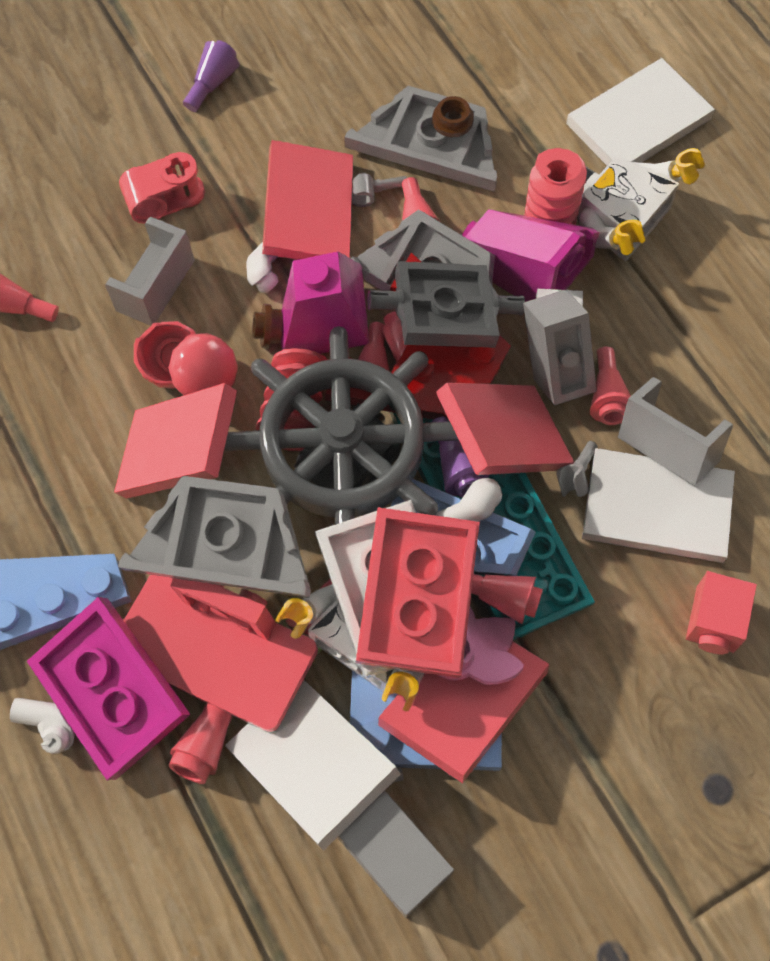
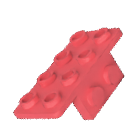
M150 575L127 613L124 622L169 685L267 732L277 730L318 653V646L315 641L305 635H301L297 639L293 638L290 635L293 630L276 623L266 608L267 601L249 590L241 589L240 593L237 594L225 589L223 585Z

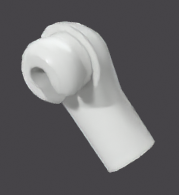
M262 242L248 256L246 261L247 280L251 286L255 284L259 292L268 293L278 283V276L271 271V263L278 256L262 254Z
M478 479L471 484L459 503L438 511L436 516L477 522L484 520L493 513L496 506L500 503L502 499L501 488L494 479Z
M15 698L10 710L11 722L37 726L44 741L41 743V746L47 753L59 754L72 746L75 733L55 703Z

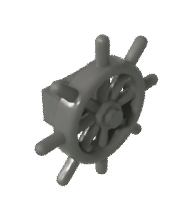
M336 326L330 331V359L308 365L288 378L264 359L253 361L251 364L252 373L273 390L274 393L264 409L260 431L228 432L224 451L261 450L268 475L276 488L283 492L286 505L291 501L311 513L334 517L336 525L354 519L357 516L377 511L378 507L383 508L397 497L402 498L405 502L412 500L413 506L418 513L436 515L439 509L437 502L415 485L412 480L420 467L424 442L458 441L459 439L450 422L423 423L418 403L407 387L427 367L429 359L426 353L422 351L414 352L392 374L373 363L349 359L348 332L344 327ZM350 388H357L372 393L361 405L358 403L351 410ZM331 389L332 411L327 412L310 396ZM389 405L397 414L401 424L385 425L376 416ZM296 410L317 428L284 429V426L291 413ZM400 443H404L400 453ZM304 448L296 459L294 470L286 462L281 449Z

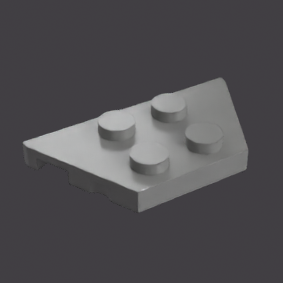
M407 86L394 96L391 103L382 105L374 111L368 124L357 132L353 128L350 129L344 137L345 148L490 191H495L497 172L494 170L493 149L491 137L488 135L487 130L488 120L485 107L468 103L474 114L471 130L460 137H446L439 134L433 127L432 114L439 102L447 96Z
M419 209L401 221L397 229L387 231L374 241L375 245L358 257H351V259L360 263L363 279L381 291H390V286L395 279L398 261L405 262L411 252L421 262L487 265L491 285L493 282L494 254Z
M182 476L168 494L165 506L156 511L144 528L148 531L131 554L124 553L118 565V568L130 572L310 598L311 593L284 494L278 488Z

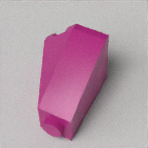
M488 209L478 222L472 221L469 223L462 235L495 255L493 283L514 296H524V300L527 302L536 299L538 289L567 290L594 257L596 242L600 232L590 227Z
M340 252L318 255L292 262L282 305V350L298 348L315 351L319 354L330 352V331L336 326L344 327L347 330L349 348L369 343L363 272L360 263Z

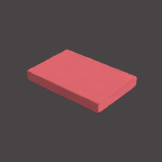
M276 140L271 141L262 254L299 260L340 252L350 258L352 154Z
M223 383L135 410L114 493L128 499L174 488L182 476L204 479L218 478L237 390Z
M446 383L436 392L476 475L557 471L561 467L574 463L535 386Z
M377 508L357 648V664L455 678L462 676L480 522Z
M512 642L508 653L517 657L524 666L522 672L510 681L487 685L470 677L461 680H448L439 675L425 673L419 684L418 693L409 711L403 710L406 700L398 694L379 716V726L463 784L546 676L549 664L517 643Z

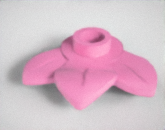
M470 607L462 676L460 678L439 676L448 680H461L470 677L487 685L504 683L517 677L522 672L524 665L517 657L508 653L513 642L515 620L500 617L475 619L474 612Z

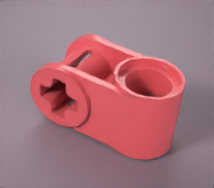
M184 152L172 153L149 164L133 167L121 175L119 186L130 215L135 222L145 224L149 217L159 220L174 212L194 207L202 201L205 195V188L201 179L197 177V163L191 155ZM175 165H179L182 175L178 176ZM187 185L190 192L189 196H186L183 186Z

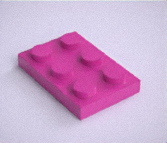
M97 597L27 660V663L107 781L117 780L191 715L108 598Z

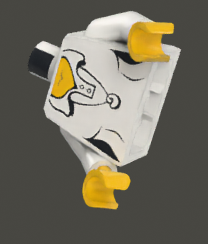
M696 148L687 149L681 152L676 157V160L658 164L630 162L621 157L614 158L600 175L586 167V182L577 218L581 226L590 227L600 232L596 248L611 249L621 259L627 261L640 244L646 241L645 238L671 209L679 186L678 181L681 178L686 184H693L697 181L699 177L697 169H702L705 166L700 150Z
M331 584L310 594V598H292L287 600L276 617V621L279 623L285 618L294 620L297 624L290 635L295 639L300 638L307 626L312 624L308 629L309 638L314 640L319 648L364 678L360 664L356 663L357 655L333 585ZM392 669L365 680L383 691L381 699L385 702L390 694L396 693L403 696L406 700L403 710L409 711L425 673Z

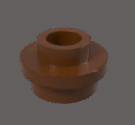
M456 96L442 99L432 114L433 127L439 134L446 137L454 138L465 135L471 130L474 122V114L467 101Z
M263 304L261 312H254L252 337L253 339H260L261 348H269L270 344L279 345L283 327L282 310L272 309L271 304Z

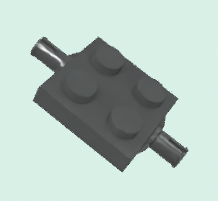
M398 261L395 271L396 291L369 289L367 298L368 310L396 311L397 316L401 320L404 345L489 348L496 347L500 336L496 319L497 314L522 316L524 314L523 303L525 302L524 296L498 295L489 281L487 265Z

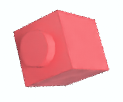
M707 571L696 587L686 640L699 643L698 647L709 653L720 655L727 654L728 652L734 653L747 638L757 584Z

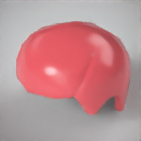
M178 321L153 323L139 338H136L134 342V363L143 378L159 388H176L173 385L168 368L172 352L188 335L196 334L194 329Z
M200 333L188 335L173 350L168 368L173 385L184 396L223 383L232 387L236 381L238 364L234 351L221 338L211 334Z

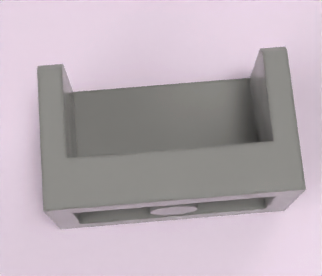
M149 217L145 223L150 244L125 283L109 278L105 284L117 312L150 326L156 323L194 262L187 231L153 217Z
M561 290L524 302L533 378L555 406L596 392L589 313L567 290Z
M653 377L628 398L618 438L695 486L720 462L733 424L723 420L710 434L704 437L655 407L662 382Z
M383 791L337 837L405 918L409 917L454 872L450 864L386 791Z

